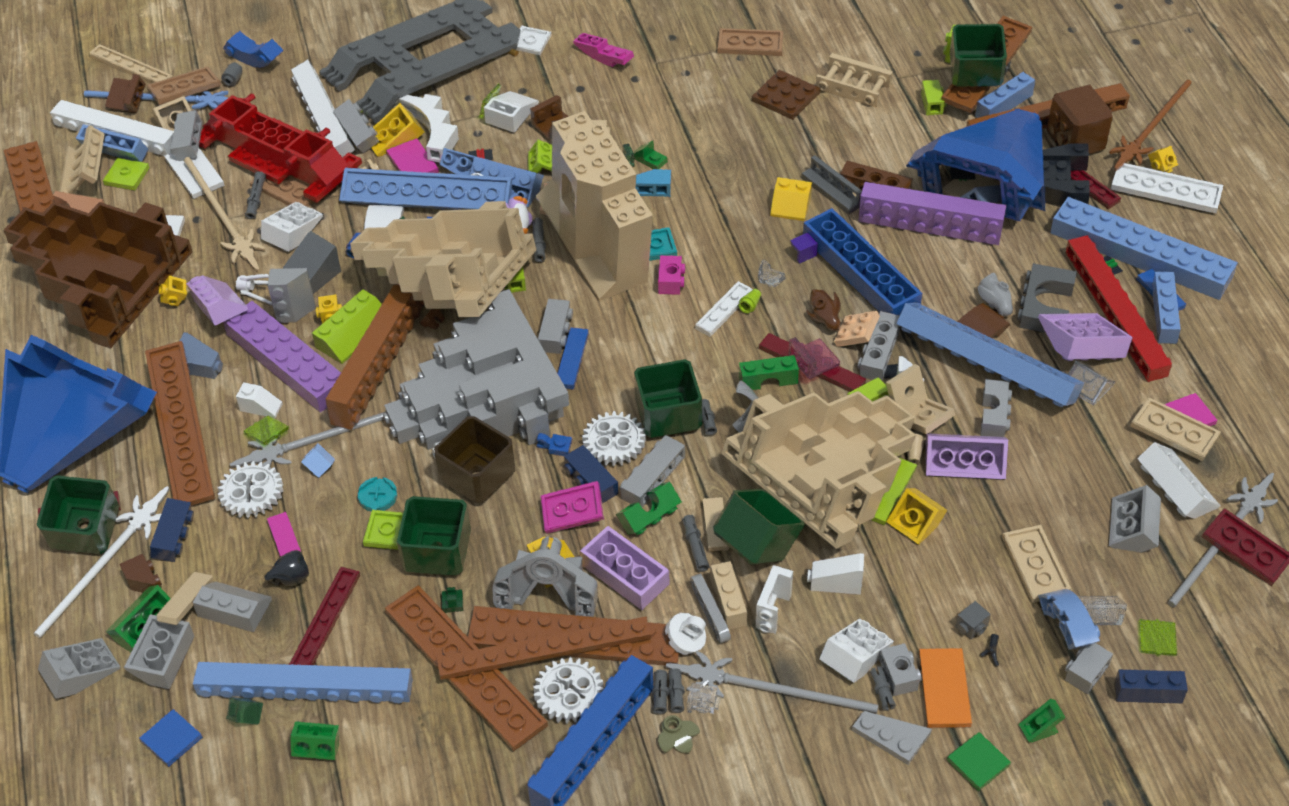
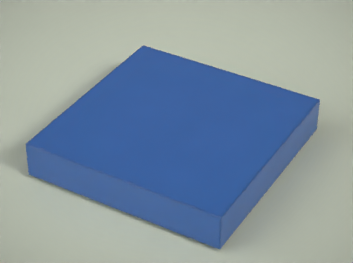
M173 709L139 739L162 762L170 767L203 737L199 731Z

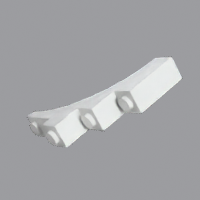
M425 94L423 98L406 95L397 99L392 109L401 103L417 120L423 123L431 134L426 146L428 160L441 162L444 148L452 150L459 140L458 127L450 124L449 111L442 110L441 97Z

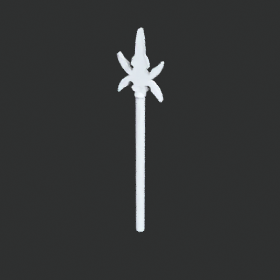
M168 486L162 489L152 500L143 504L142 509H139V497L136 495L133 501L134 512L124 513L116 518V522L129 520L130 525L127 526V529L34 632L36 637L41 638L129 537L136 530L142 529V525H145L146 540L151 534L150 522L159 521L161 514L155 513L158 510V505L169 491Z

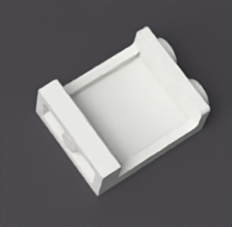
M773 565L757 603V629L766 633H776L778 608L774 604L777 598L790 600L793 571Z

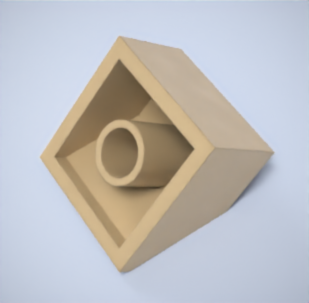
M185 96L153 108L151 112L158 127L174 131V122L176 121L177 114L191 111Z

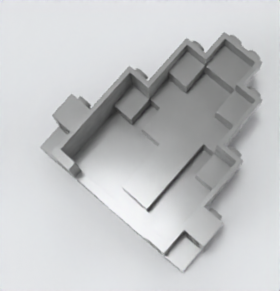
M509 289L500 292L487 307L488 310L484 311L480 317H469L453 323L454 331L451 332L452 337L434 343L435 351L432 352L434 359L420 363V372L417 373L418 378L399 384L401 392L398 395L400 399L384 405L386 412L383 413L386 424L391 425L389 427L393 438H397L399 444L419 437L422 444L425 443L428 450L432 449L435 443L442 441L468 416L477 417L508 437L519 433L521 438L527 441L528 445L538 442V433H543L550 437L549 422L564 417L563 407L569 406L568 391Z

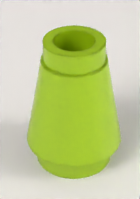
M753 289L740 298V310L744 313L753 312L761 297V292L758 289Z

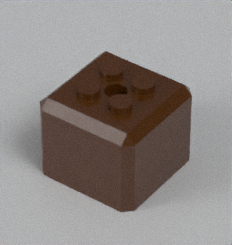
M1090 84L1056 93L1052 99L1047 131L1058 146L1070 143H1086L1089 145V154L1106 149L1113 119L1112 111Z

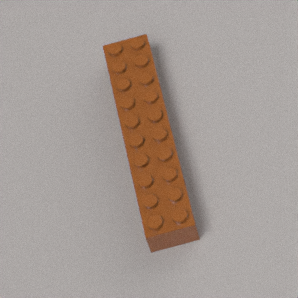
M394 284L325 399L331 425L352 430L354 425L359 422L362 411L367 408L368 401L375 394L379 382H382L384 373L391 366L394 356H397L399 347L406 340L409 330H412L414 321L420 316L421 309L425 305L424 301L414 300L411 292H401L399 284Z

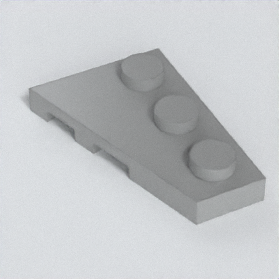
M864 711L852 726L853 732L909 765L932 733L930 728Z

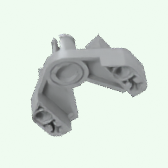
M549 536L545 537L541 542L539 550L532 553L519 550L516 561L497 570L492 587L493 603L497 608L513 609L514 604L522 605L536 584L542 583L552 584L568 609L575 610L577 616H594L598 600L597 581L583 571L582 557L564 559L559 555L562 544L556 537L553 538L551 549L547 547Z

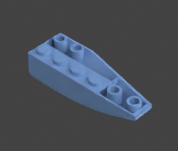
M444 148L440 162L441 166L459 175L480 173L483 176L511 177L513 181L510 199L515 196H521L528 201L527 207L530 206L539 193L544 176Z

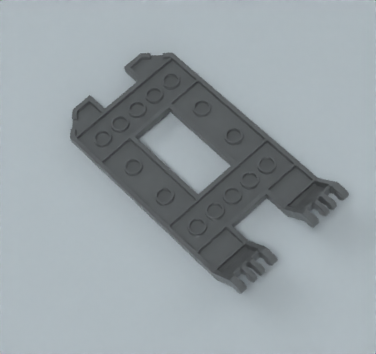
M455 0L340 47L328 66L322 68L319 73L331 85H335L338 91H342L348 87L360 67L375 62L386 71L387 74L376 78L364 97L356 102L366 116L371 117L374 123H378L388 114L397 99L507 53L511 49H516L521 29L512 22L501 27L494 25L484 17L492 13V7L483 0ZM452 29H455L467 39L463 43L422 60H418L406 50V48Z

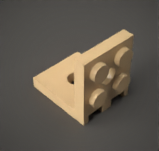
M916 364L886 382L889 397L916 417L912 428L925 434L931 433L935 428L955 416L953 408L927 398L920 366ZM909 386V390L907 394H905V390Z

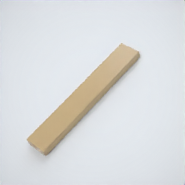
M100 44L89 53L90 58L132 76L133 74L140 75L148 83H155L173 77L171 74Z

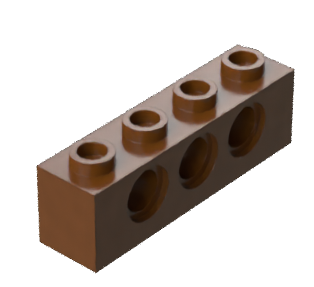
M848 160L840 175L860 190H863L865 182L912 190L913 178Z

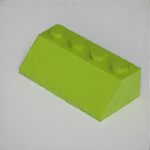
M361 290L312 332L315 348L341 364L348 360L382 305L377 297L365 290Z

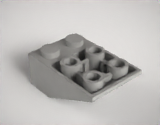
M102 638L42 651L38 667L40 674L56 699L77 694L120 669V665Z

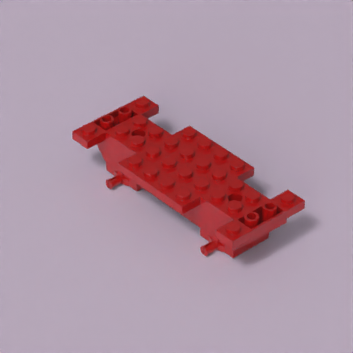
M250 93L245 98L231 95L209 113L210 120L202 126L203 129L201 130L199 146L204 149L215 140L235 148L228 155L229 161L254 173L263 172L266 175L265 178L274 183L280 184L289 175H292L311 184L303 191V195L316 203L343 181L345 168H358L362 164V159L348 152L342 157L334 148L332 141L325 138L331 133L329 128L325 127L320 133L311 132L307 129L301 131L278 119L258 112L257 106L250 103L256 99L253 93Z

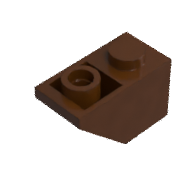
M143 554L120 563L122 572L131 590L143 593L150 586L162 585L158 575L152 574L155 569L151 560L146 561Z

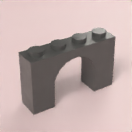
M1033 263L1032 270L1027 271L1026 281H1029V283L1024 285L1023 294H1026V296H1022L1020 307L1024 308L1019 309L1017 320H1021L1020 328L1046 333L1038 318L1039 314H1069V310L1046 306L1040 303L1036 297L1044 293L1072 297L1077 271Z

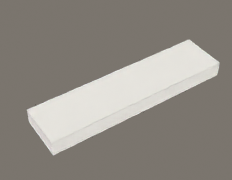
M738 281L695 324V329L711 337L739 308L740 298L753 289Z

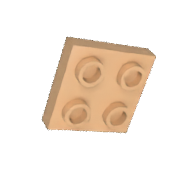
M877 311L845 316L834 343L837 347L869 342L880 315Z

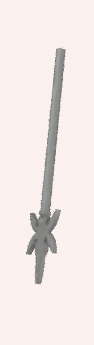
M383 413L359 420L352 430L384 420ZM336 427L281 445L277 443L276 446H273L281 436V432H278L270 438L267 445L259 441L248 442L249 446H253L257 450L246 457L230 463V467L233 468L236 465L243 466L244 462L251 464L252 461L255 464L262 462L263 466L271 465L272 461L278 464H291L290 460L282 458L284 453L352 430Z
M1274 473L1269 474L1259 485H1255L1250 490L1251 492L1248 491L1249 486L1246 477L1242 479L1241 490L1243 494L1231 495L1226 500L1227 502L1244 501L1240 503L1241 507L1236 514L1237 517L1243 520L1249 512L1252 513L1256 509L1258 523H1262L1264 518L1262 507H1270L1278 502V499L1261 500L1266 495V489L1272 481ZM1214 545L1210 547L1168 601L1170 607H1176L1217 554L1218 548Z
M696 651V655L700 658L702 664L706 665L705 667H702L701 664H666V668L670 670L677 668L697 681L702 679V682H696L694 685L687 687V691H697L708 684L710 690L716 696L724 698L718 686L713 684L718 682L720 685L724 682L873 713L878 711V704L725 673L723 669L717 670L718 667L722 668L732 662V658L720 659L711 665L707 656Z

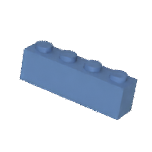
M1024 72L1020 73L980 99L977 103L975 117L979 118L1013 109L1033 95L1035 79Z
M84 124L76 137L81 145L84 143L85 132L88 125ZM96 128L105 134L102 153L132 161H143L148 148L139 138Z
M1155 272L1152 286L1158 343L1177 344L1181 329L1174 272Z

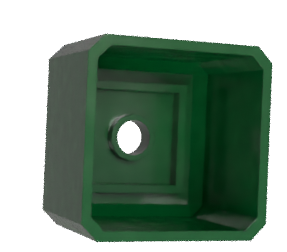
M956 24L952 29L950 47L952 84L956 87L1000 86L1004 80L1007 60L1004 27L1000 24Z
M686 359L638 367L634 371L635 400L646 436L654 438L697 430L701 427L702 396L690 361Z
M56 475L49 481L36 525L51 549L102 554L108 549L120 505L106 480ZM82 522H89V525L86 528H79V525Z
M763 489L734 490L716 520L713 530L718 538L752 565L783 561L805 523Z
M412 496L406 500L397 538L402 568L406 572L458 575L463 572L471 533L468 508L464 500Z

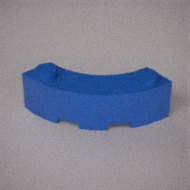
M241 31L232 36L223 47L228 56H232L236 60L252 67L267 66L284 51L273 39L259 45Z

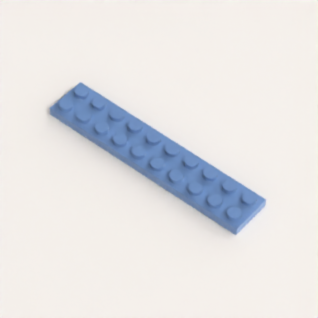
M345 168L339 201L341 203L474 210L479 209L485 202L505 201L508 204L513 180L511 177Z

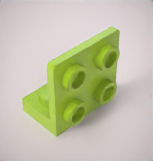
M537 139L528 152V171L540 173L543 168L552 171V145Z

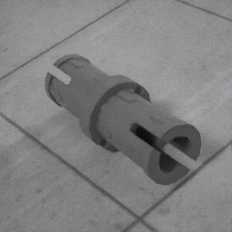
M702 399V423L706 435L711 436L717 433L714 421L715 414L711 410L709 400Z
M877 667L879 675H877L876 669L873 668L870 673L875 683L874 690L879 695L882 709L889 711L887 702H889L892 710L896 707V703L891 694L892 687L887 682L884 668Z
M674 668L668 671L670 710L673 713H681L685 709L683 702L685 688L682 686V671Z
M656 670L654 672L652 695L654 696L653 712L656 714H665L667 712L669 689L667 688V671Z

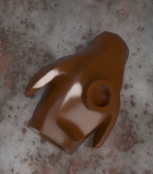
M813 289L809 298L813 313L806 310V313L814 322L824 324L831 331H839L841 325L839 319L841 303L837 293H833V300L824 290Z

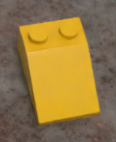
M399 103L373 126L378 133L376 137L379 142L371 148L380 157L387 154V149L416 138L418 139L425 131L412 113Z

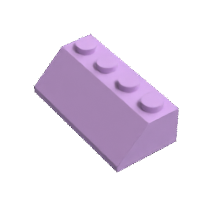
M202 275L196 276L186 283L194 302L214 325L249 310L245 303L225 282Z
M926 434V475L1006 479L1008 439L1006 437Z

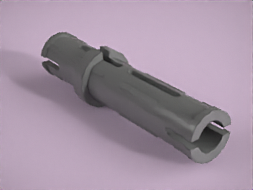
M263 172L255 173L250 197L247 198L246 203L248 206L245 217L248 219L256 218L257 209L261 204L260 196L266 177Z
M535 218V220H532L533 237L536 246L534 260L543 262L546 259L543 220Z
M686 515L682 518V523L686 532L685 538L690 544L697 571H707L710 565L701 542V532L696 526L694 516Z

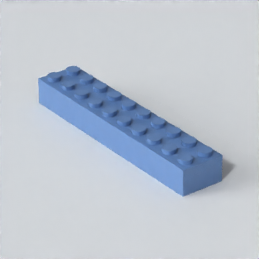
M1070 197L1065 200L1054 216L1050 232L1066 240L1088 235L1091 241L1095 243L1099 253L1144 271L1153 269L1155 272H1174L1175 283L1217 300L1221 299L1230 284L1238 263Z
M905 303L897 321V324L902 326L901 329L908 333L914 332L918 334V338L924 341L929 339L935 342L934 345L941 349L947 348L951 350V354L957 357L962 355L968 358L967 362L973 365L980 364L984 366V370L993 374L997 372L1001 374L1002 379L1009 382L1013 380L1022 389L1029 390L1030 388L1036 391L1035 395L1044 399L1048 397L1057 406L1063 407L1075 404L1085 382L920 303Z

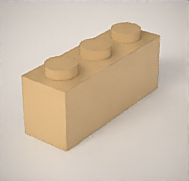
M731 561L711 565L710 580L720 612L728 629L747 626V610Z

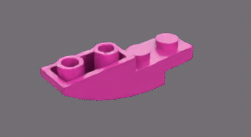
M582 33L573 41L574 45L585 54L611 67H614L616 64L625 65L634 57L633 51L608 45L607 39Z

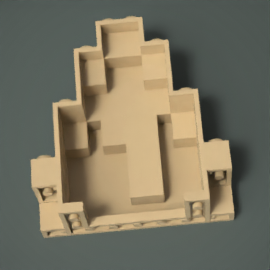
M505 201L485 202L479 209L439 211L433 218L394 219L386 227L366 228L350 243L351 252L355 260H363L366 268H376L378 276H387L390 284H399L401 292H411L414 300H423L426 309L455 308L458 317H480L536 251L533 234H524L519 209L507 208Z
M859 391L827 403L814 392L785 405L768 394L753 400L743 431L726 438L721 454L837 549L853 540L859 525L874 518L884 493L890 490L902 460L897 456L910 451L916 435L910 430L916 417L888 396L872 402Z

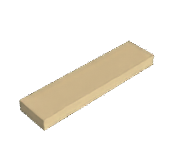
M194 572L157 614V621L177 625L192 608L193 601L201 587L213 583V575Z

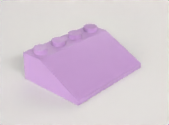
M1097 313L1039 314L1038 316L1055 351L1061 354L1065 360H1102L1103 358L1116 360L1117 358H1126L1132 337Z

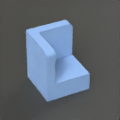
M318 443L304 456L302 463L317 477H320L333 464L335 459Z

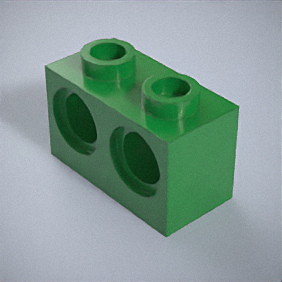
M295 721L291 733V756L325 760L336 759L339 748V725Z

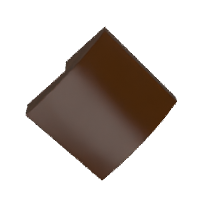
M984 303L977 305L957 321L991 338L995 336L998 338L1010 326L1009 322Z

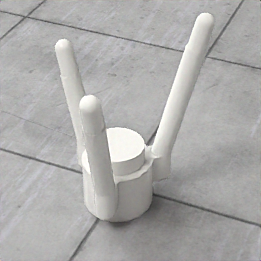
M268 274L241 275L237 278L236 288L241 291V295H247L272 305L271 301L249 292L254 289L255 284L268 285V281L253 280L268 278Z

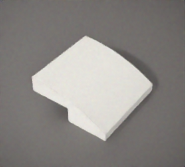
M369 205L364 230L366 228L386 227L394 219L401 218L404 212L403 206Z

